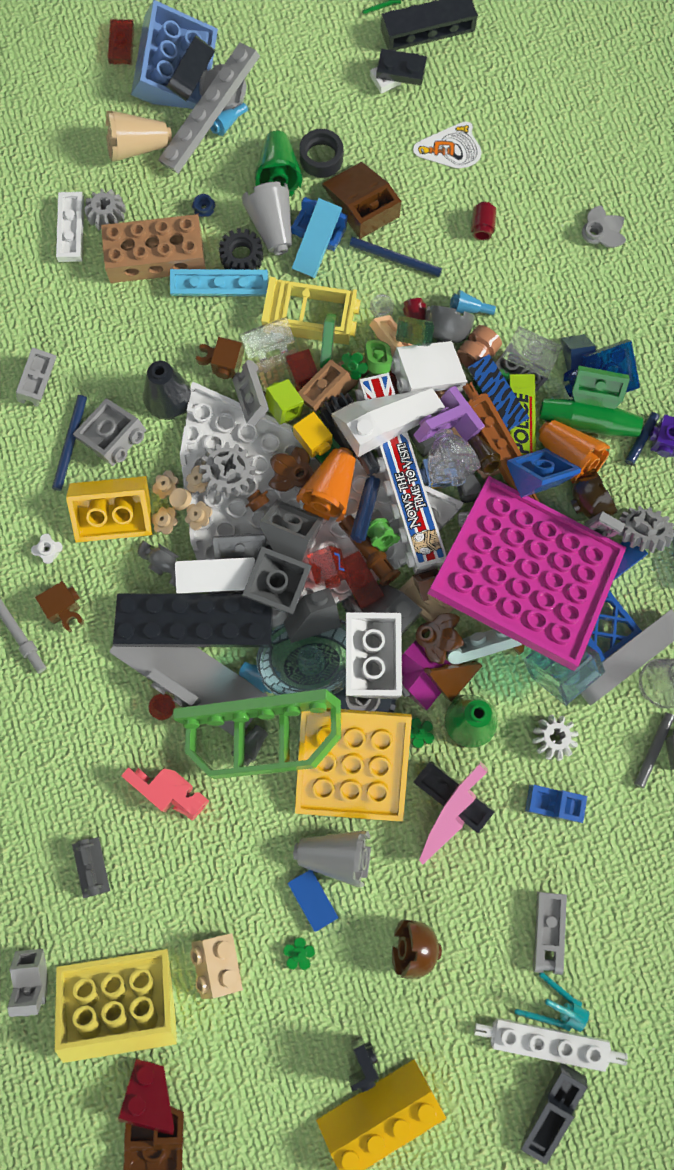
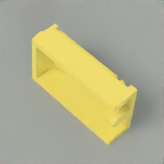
M276 277L269 278L261 320L263 332L322 341L324 325L303 322L307 298L344 304L341 327L335 326L334 343L349 345L350 336L355 337L357 322H354L353 318L354 314L359 315L361 300L357 299L356 289L351 291L278 280ZM290 296L303 298L299 321L286 319Z

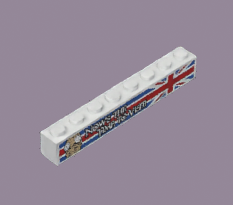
M389 373L360 379L358 390H355L357 401L395 395ZM406 431L372 450H377L379 458H376V461L380 466L379 473L383 472L386 480L383 481L386 496H391L393 502L390 505L391 513L394 520L398 519L400 542L405 543L408 551L405 552L407 565L409 568L413 567L414 574H419L441 568L447 555L408 432Z

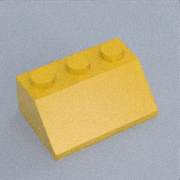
M146 476L69 484L66 500L75 542L152 535L150 495Z

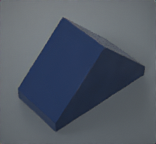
M585 334L560 339L570 384H574L578 366L595 369L596 346Z

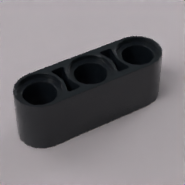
M195 35L166 87L184 101H187L216 50Z

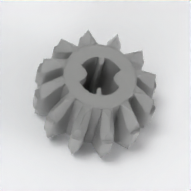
M101 188L99 194L92 191V198H86L85 203L87 206L84 207V212L91 226L95 225L100 231L101 225L124 222L125 204H123L122 197L119 194L115 195L112 189L105 193Z

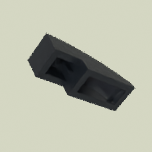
M564 1063L559 1064L527 1129L520 1147L521 1151L547 1165L574 1119V1110L588 1088L585 1075Z

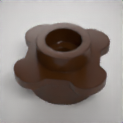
M257 490L246 498L249 503L245 505V508L249 506L252 512L261 508L270 501L266 496L268 491L266 490L264 493H261L260 490Z

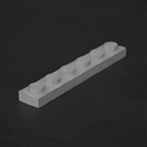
M243 43L237 45L158 159L162 165L179 174L259 59L260 55L255 49Z

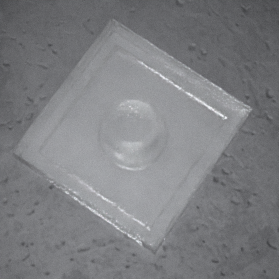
M518 326L502 358L548 378L563 345Z

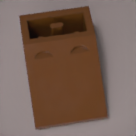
M363 162L322 183V186L335 205L341 207V212L347 215V222L359 239L400 217L402 201L386 180Z

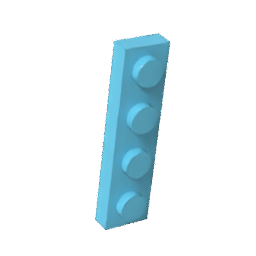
M170 269L171 296L266 297L268 270Z

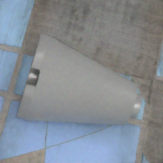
M269 182L254 187V193L248 195V192H245L241 197L243 205L268 251L275 255L287 253L288 248L292 246L290 200L287 184L284 183V187H282L280 182Z
M362 830L301 838L300 842L294 846L293 857L301 867L362 888L365 883L361 881V878H367L370 865L371 847L366 846L365 839H370L369 831Z

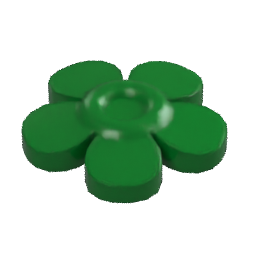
M346 352L342 355L344 363L341 367L348 371V373L350 372L352 379L358 380L361 374L366 373L368 370V365L361 362L363 360L361 353L355 352L351 355L349 352Z
M419 718L412 719L410 739H413V747L419 749L423 747L424 743L428 745L433 743L434 735L427 733L433 729V724L430 721H424L421 725Z
M298 937L294 939V946L287 944L283 949L284 955L289 957L286 960V966L291 970L296 969L298 965L301 970H307L311 965L310 960L306 957H313L315 949L311 945L305 946L306 941L304 938Z

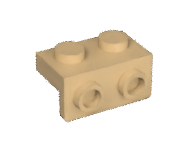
M232 933L191 943L190 955L197 973L196 989L201 999H213L243 990Z

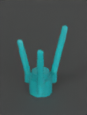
M539 973V976L569 1002L561 1006L549 999L545 1000L546 1005L560 1012V1019L563 1021L520 1009H515L514 1013L561 1027L569 1032L572 1028L581 1032L588 1022L589 1011L582 1008V1002L573 998L545 973Z

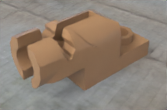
M330 359L298 393L304 400V404L317 412L324 405V402L331 399L332 396L339 397L340 393H343L345 396L358 384L359 379H352L350 372L348 373V371L341 367L344 363L343 361L337 364ZM367 370L366 373L361 374L360 378L363 379L370 371Z

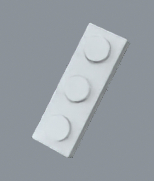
M58 192L56 247L58 262H79L83 260L84 195L82 192Z

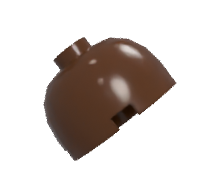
M401 920L398 923L394 933V937H399L398 949L392 946V961L395 973L401 975L400 978L408 979L422 978L428 975L442 955V947L438 943L436 934L431 927L422 922Z

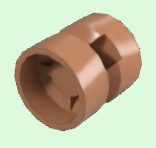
M478 325L468 336V341H465L456 353L460 363L468 369L469 366L488 354L494 356L501 347L502 341L492 329L484 325Z

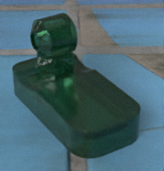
M400 316L396 340L428 347L432 343L434 324L429 320Z

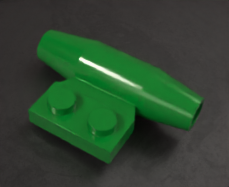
M578 366L572 387L574 399H543L539 413V419L549 422L556 420L578 431L603 436L639 437L643 426V417L617 408L624 400L630 380L629 375Z

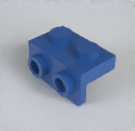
M303 198L302 209L291 227L292 234L301 238L304 237L317 203L316 200ZM342 212L327 246V249L333 252L347 227V215Z

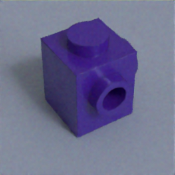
M664 414L657 426L653 427L649 440L653 441L650 450L657 452L662 457H674V417Z

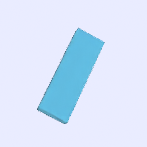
M318 198L292 269L313 278L316 277L340 216L341 207Z

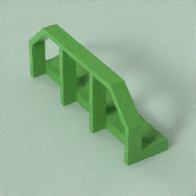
M327 689L175 708L173 712V719L183 724V727L186 728L185 753L213 779L313 769L319 765L341 739V700ZM327 708H331V733L308 760L290 762V716H298L303 711L323 713L326 712ZM275 715H279V763L244 767L245 722H248L249 718L273 719ZM233 720V768L213 770L196 753L197 728L200 727V724L220 726L224 724V721Z

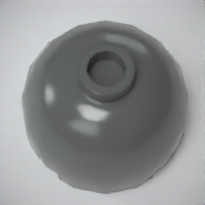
M431 305V307L427 306L424 325L428 335L437 340L436 343L449 341L460 343L471 333L475 316L465 311L463 316H461V313L456 311L457 309Z

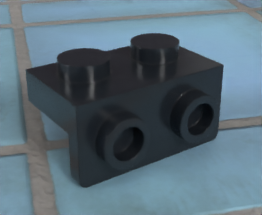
M381 48L376 78L422 86L427 56Z
M361 1036L352 1041V1047L362 1070L349 1076L352 1092L359 1089L360 1093L373 1088L376 1085L375 1080L379 1079L375 1066L378 1063L375 1050L371 1042L365 1043Z

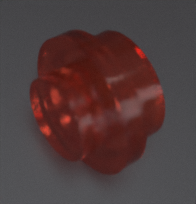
M167 694L155 695L149 702L150 714L157 720L169 719L176 708L175 702L172 701L173 698Z

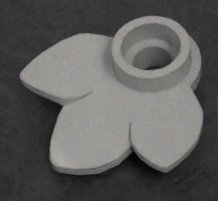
M601 205L591 209L587 215V223L582 229V237L590 244L600 243L608 248L619 247L626 242V238L619 233L625 219L623 216L606 215L604 208Z

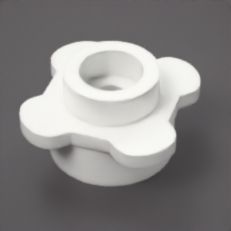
M43 534L40 537L39 543L31 548V552L34 556L41 557L45 564H50L57 558L63 546L60 542L53 541L49 534Z

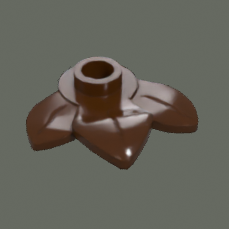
M297 446L291 455L278 453L271 457L270 464L274 472H276V475L268 483L272 489L287 492L294 487L302 488L314 474V470L309 465L310 456L306 450ZM301 472H304L303 476L297 477Z
M443 613L438 615L433 622H426L418 627L416 641L420 646L424 647L426 657L431 662L444 664L446 651L456 650L464 645L462 637L454 629L459 623L460 616L454 613ZM428 631H431V635L428 638H425V634Z

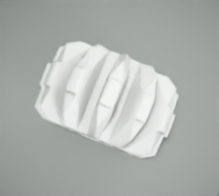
M554 715L548 716V722L544 719L538 722L541 728L533 729V733L540 737L533 739L532 743L541 744L537 752L540 754L546 750L547 760H550L553 755H555L557 761L563 759V754L569 757L572 755L569 747L576 748L578 746L576 741L571 740V738L578 736V732H570L569 729L574 724L569 722L564 725V716H560L556 722ZM554 732H556L555 735L559 734L561 739L556 744L555 740L551 741L550 735L554 734Z

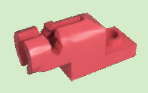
M127 768L121 775L165 813L173 805L172 809L193 821L209 803V800L200 792H196L193 796L189 797L193 786L174 770L163 768L150 784L148 783L150 777L139 768L136 771Z

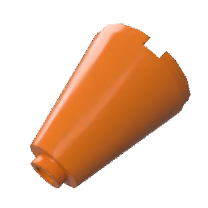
M556 420L545 422L539 430V440L546 449L581 468V473L570 479L573 484L578 477L593 468L598 472L609 456V452L606 450L610 449L608 444Z
M341 447L333 449L297 494L296 501L299 503L301 500L304 503L303 509L305 511L322 517L329 521L330 517H336L335 522L344 519L356 463L353 453L349 449Z

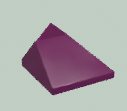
M415 640L402 654V685L410 693L408 697L427 711L441 692L424 672V669L426 667L429 669L440 668L451 663L446 659L444 664L431 662L426 657L424 647L420 646Z

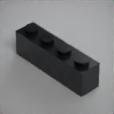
M433 0L428 3L382 13L381 32L387 49L399 50L474 32L478 14L472 0Z

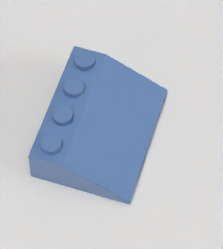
M153 0L144 16L131 95L155 105L194 109L201 99L199 92L200 80L187 101H184L166 86L195 35L215 49L218 29ZM214 54L206 67L207 71L212 69Z

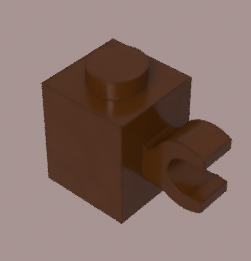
M218 337L215 348L206 344H200V351L207 353L205 357L196 356V362L199 365L211 364L213 374L221 379L233 378L239 372L244 356L242 342Z
M61 581L35 597L46 617L53 624L62 620V625L68 632H72L69 626V622L72 619H77L80 625L84 624L83 618L75 612L81 607L77 602L80 596L73 585L68 587Z

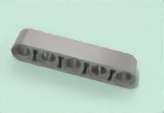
M672 609L573 685L589 706L674 641V611Z

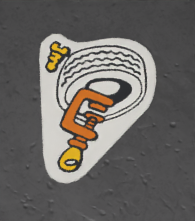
M470 122L459 123L417 142L413 148L414 153L418 157L453 168L472 166L481 158V148L472 135L473 125Z

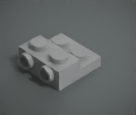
M106 398L73 435L78 441L93 450L98 457L114 466L117 462L120 463L126 459L127 451L133 444H139L143 440L146 429L138 418Z

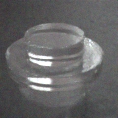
M379 294L371 300L370 311L377 318L391 315L394 311V302L388 295Z

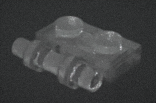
M286 317L239 334L248 359L259 357L260 362L255 363L259 368L257 373L261 371L266 373L271 371L272 367L282 363L287 365L292 363L293 359L300 357L297 348L289 351L286 345L294 343L295 339ZM279 348L280 354L267 359L265 353Z

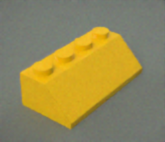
M415 1059L375 1082L376 1085L373 1088L362 1093L359 1092L316 1119L338 1170H366L447 1119Z

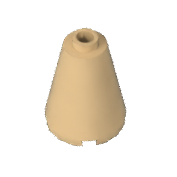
M112 110L106 111L105 122L106 126H108L106 138L111 161H119L166 148L168 142L172 140L171 128L167 127L165 122Z

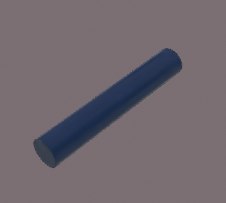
M651 412L639 437H637L625 459L628 465L633 466L639 457L653 427L660 417L657 413Z

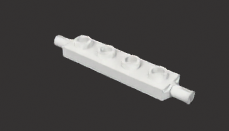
M496 1018L492 1026L475 1023L474 1035L490 1038L492 1048L495 1050L606 1072L609 1062L624 1066L627 1064V1053L611 1051L610 1042L605 1039Z

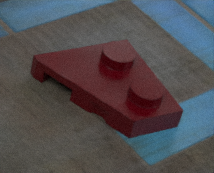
M136 1059L118 1117L119 1122L173 1135L174 1124L164 1066Z

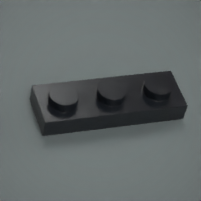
M431 760L413 782L442 806L446 804L460 784ZM476 796L475 800L458 816L466 825L479 833L495 813V810Z

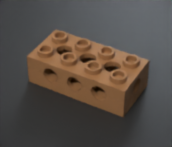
M198 214L101 225L105 270L110 283L170 277V269H206Z

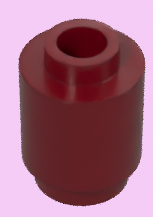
M480 202L473 207L471 232L477 240H489L495 232L497 209L490 202Z

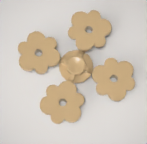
M194 466L191 474L187 475V489L177 488L176 485L179 483V479L170 470L156 477V483L153 485L152 491L162 499L170 496L169 502L172 507L167 509L161 507L158 513L152 516L151 522L155 525V532H162L165 535L170 534L173 526H176L178 523V519L175 518L177 515L176 510L181 511L186 508L188 515L185 517V522L190 524L191 529L197 531L202 526L209 524L208 518L212 515V508L206 506L202 501L190 505L191 493L197 491L203 493L208 486V482H201L203 474L199 473L200 466Z

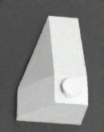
M433 388L356 401L332 413V417L357 457L419 425V422L426 416H436L445 406Z

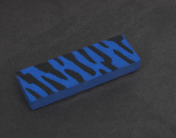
M490 354L468 367L470 374L482 393L488 394L508 431L529 419V416Z

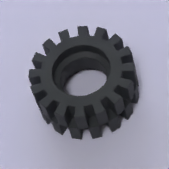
M237 228V233L230 230L229 237L225 234L223 241L220 240L219 254L224 269L257 270V267H261L263 248L261 239L256 237L255 232L250 234L249 229L245 228L243 233L241 228ZM238 247H246L251 251L249 256L241 259L235 258L232 252Z

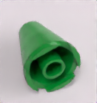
M279 130L271 131L266 135L255 172V185L280 182L281 186L284 187V183H286L289 189V197L295 194V190L298 187L300 189L302 186V172L287 134Z
M465 695L457 698L450 704L445 714V729L449 737L457 744L466 748H477L486 744L492 739L497 729V715L493 706L484 698L476 695Z

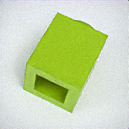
M289 379L275 382L267 387L265 399L269 411L279 425L301 416L304 400Z

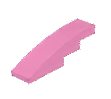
M481 761L461 781L444 805L430 831L419 859L422 864L432 857L463 827L464 821L458 815L476 798V795L470 788L488 772V768Z

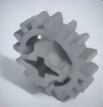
M226 442L224 448H221L217 443L215 444L214 451L208 448L206 456L201 458L200 464L202 465L199 467V473L203 474L201 482H208V491L213 488L216 489V496H219L221 492H225L226 498H229L230 493L234 492L238 497L241 489L246 492L249 484L253 483L256 467L251 465L254 459L253 457L246 458L248 452L246 449L242 452L238 451V444L234 448H230L229 443ZM231 465L229 472L224 476L226 468Z
M638 506L637 511L629 508L628 512H622L619 521L624 523L625 526L618 535L623 536V542H631V548L638 546L642 552L644 549H649L651 553H654L655 548L663 551L665 546H670L674 537V523L668 522V516H660L661 511L654 513L651 507L643 509L641 506Z

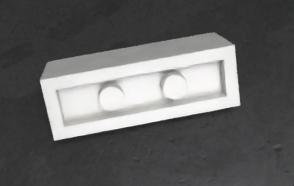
M233 558L176 561V593L245 590L255 565V559Z

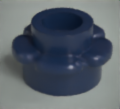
M207 194L196 196L192 203L194 213L198 214L199 217L211 216L216 207L214 200Z

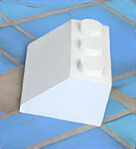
M346 612V696L399 699L402 696L401 613Z

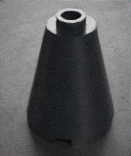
M155 361L147 370L143 391L144 404L148 411L159 419H175V417L187 412L191 386L169 363Z

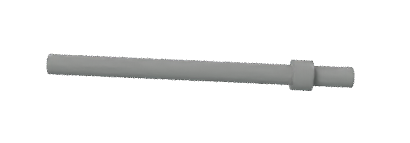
M0 599V618L20 646L18 650L25 659L28 658L38 674L42 673L47 667L37 654V647L33 641L27 639Z

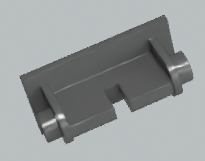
M99 837L80 840L78 843L72 844L83 899L111 891Z

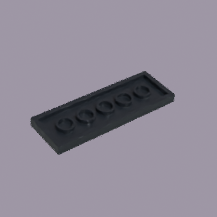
M117 593L113 645L115 647H272L273 608L243 597V594Z

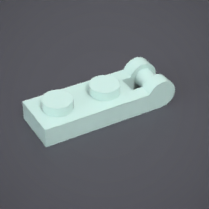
M493 629L486 632H477L470 637L463 638L464 645L456 650L447 651V656L450 663L460 664L522 644Z

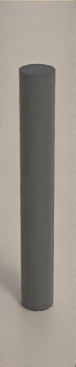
M665 712L635 780V786L642 789L645 788L674 721V715Z

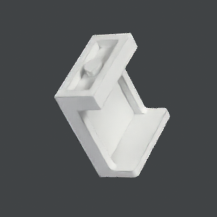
M452 341L397 347L392 358L391 372L395 373L397 389L400 394L433 388L434 391L448 390L454 386L462 393V387L466 385L467 379Z

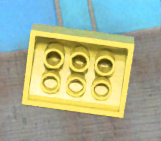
M168 949L56 967L55 1052L63 1063L177 1044L176 1016Z

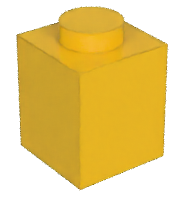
M314 411L293 426L294 437L311 458L317 454L321 456L331 448L332 434Z

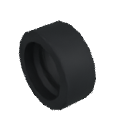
M315 129L308 132L302 138L299 144L300 164L305 172L317 178H327L340 170L343 164L344 149L341 138L335 132L327 129ZM316 145H326L335 150V156L329 161L317 162L308 157V151Z

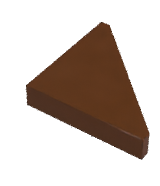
M477 661L467 664H447L440 668L429 669L426 667L424 672L443 696L452 702L481 669L482 664Z

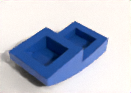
M529 785L525 811L583 823L587 796L538 785Z

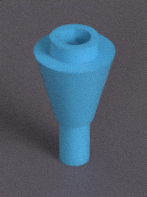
M241 103L233 109L223 110L211 126V131L219 136H223L237 118L248 111L247 105Z
M460 289L457 294L453 293L450 301V308L457 309L456 311L461 314L465 311L468 313L481 312L494 315L496 306L482 303Z

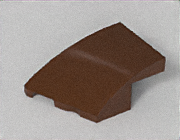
M171 1106L174 1124L173 1135L125 1123L123 1170H182L184 1112Z

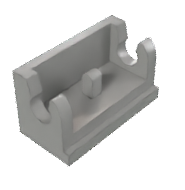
M32 347L16 390L18 402L25 403L26 400L33 402L35 407L39 406L55 364L56 355Z

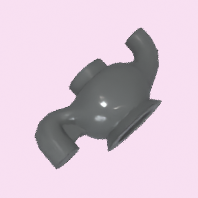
M143 540L138 547V555L142 559L148 560L151 563L148 568L160 576L163 572L170 573L171 580L169 583L176 587L175 562L179 556L159 543L157 548L150 549L151 545Z

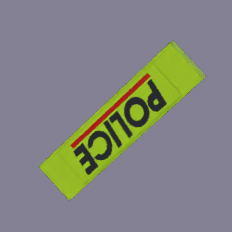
M510 374L509 386L529 416L527 421L509 431L523 456L536 452L535 374Z

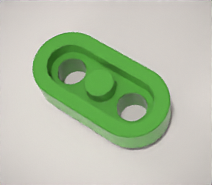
M379 340L368 341L364 351L368 370L374 375L390 372L392 365L390 346Z

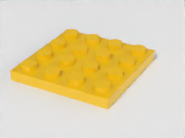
M327 708L326 712L323 713L301 712L298 761L308 760L331 733V708ZM341 709V739L316 768L297 771L295 814L403 822L412 715Z

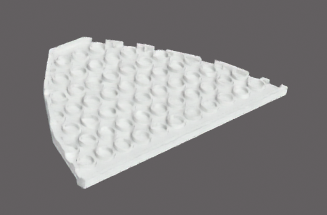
M192 382L186 425L184 426L180 450L184 489H187L188 482L186 477L191 474L192 468L202 465L200 464L202 456H206L208 448L214 451L215 444L217 443L221 448H224L226 442L229 443L230 448H234L238 444V451L242 452L246 449L248 451L246 458L253 457L254 460L251 466L256 467L253 483L249 484L246 492L241 489L238 497L234 492L230 493L229 498H226L225 492H221L219 496H216V489L213 488L208 491L207 487L203 493L198 491L191 493L190 505L202 501L206 506L212 508V515L208 518L209 524L202 526L197 531L191 529L189 524L190 541L197 560H213V536L264 534L259 526L260 520L277 499L304 510V503L301 500L299 503L296 501L297 494L301 488L294 487L287 492H280L268 485L269 481L276 475L270 464L271 457L278 453L291 455L295 447H303L293 435V426L287 423L279 425L275 418L267 414L255 426L249 425L245 421L240 402ZM310 457L309 465L315 472L321 464L315 457ZM356 459L345 515L346 517L351 514L354 519L366 478L370 477L367 476L358 459ZM231 465L226 468L224 476L229 472ZM301 472L297 477L303 476L304 472ZM373 473L372 475H375L376 478H380L381 483L371 521L376 518H386L394 533H398L400 525L398 519H393L390 508L393 502L391 496H386L383 481H386L384 473ZM425 486L434 518L440 531L462 508L464 502ZM257 490H260L261 493L267 490L266 496L269 498V502L255 512H252L249 506L245 508V505L249 503L246 498ZM330 517L329 521L323 520L311 550L304 560V563L312 565L299 601L305 595L329 588L337 605L342 600L347 599L348 596L356 594L379 580L374 571L366 567L367 560L338 525L339 522H335L336 517ZM266 539V548L273 551L268 540ZM400 540L398 543L390 546L385 552L388 555L387 560L395 570L407 564L405 552L408 551L405 543H401ZM334 553L340 554V568H344L345 571L339 570V556ZM244 590L208 592V594H243ZM273 608L272 629L284 625L283 622L289 614Z

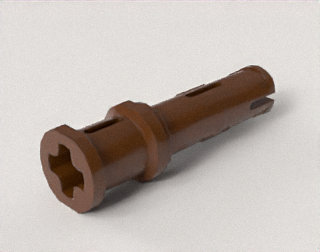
M351 514L344 517L338 524L350 540L355 521ZM368 536L361 543L351 540L367 560L366 567L369 570H373L381 580L380 585L382 587L389 585L401 574L399 569H394L387 560L388 555L385 552L373 547Z

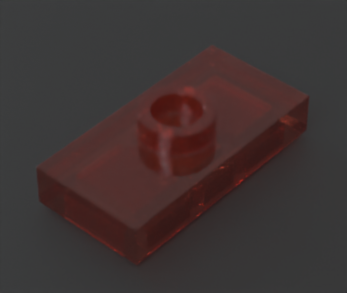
M110 19L107 58L109 64H132L133 20Z
M359 550L340 560V568L345 570H340L361 609L384 597Z

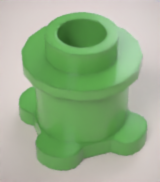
M376 518L370 522L367 536L372 539L371 544L373 547H378L379 551L386 552L390 546L399 542L400 536L398 533H394L388 519Z

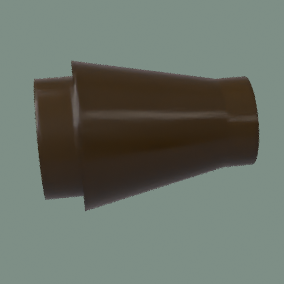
M475 436L469 441L478 470L483 471L484 474H490L501 466L500 454L482 436Z

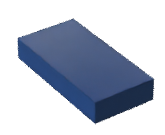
M308 870L288 882L314 932L339 918L312 870Z

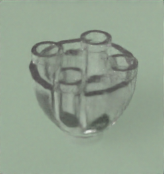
M443 429L435 433L433 437L434 442L428 453L430 481L432 483H451L452 486L464 484L466 478L481 467L476 452L465 439L454 435L451 429Z

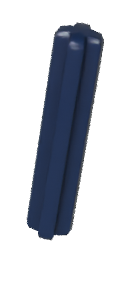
M375 475L366 478L350 535L351 540L356 541V543L366 540L381 483L380 478H376Z

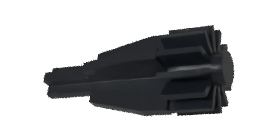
M340 393L339 397L332 396L328 402H324L326 407L319 408L321 412L318 414L331 432L335 441L341 447L349 449L355 459L359 460L367 476H371L373 473L377 474L380 466L372 452L369 451L357 457L332 417V413L353 403V398L348 393L345 396L343 393Z

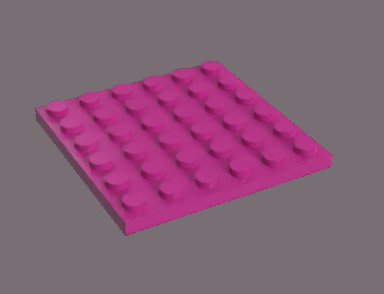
M488 476L427 594L575 671L585 652L626 547L529 496L521 498L517 490Z

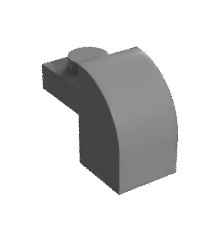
M44 949L15 951L10 967L13 991L7 1007L9 1017L36 1015L39 1013L41 1004L46 1003L47 965Z

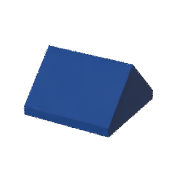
M548 449L507 460L508 469L521 498L559 486L581 473L580 467Z

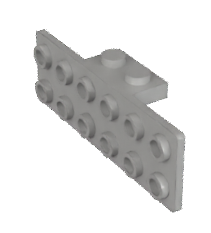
M113 645L110 649L112 655L153 682L151 687L163 695L166 691L173 695L174 699L172 701L182 708L268 696L265 692H261L250 682L197 647H115ZM249 718V721L245 722V730L253 718ZM224 721V724L219 727L234 736V721Z

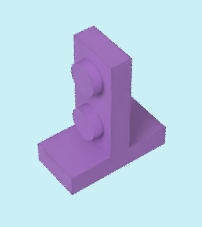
M454 386L449 388L440 398L445 408L434 417L428 415L419 422V429L414 433V437L421 443L454 427L465 443H467L485 425L457 387Z

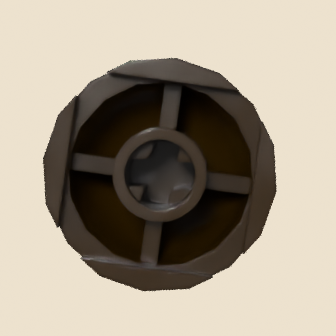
M594 468L578 477L572 487L574 499L570 500L576 514L582 512L586 518L591 519L602 511L610 516L617 513L612 497L604 487L602 479Z

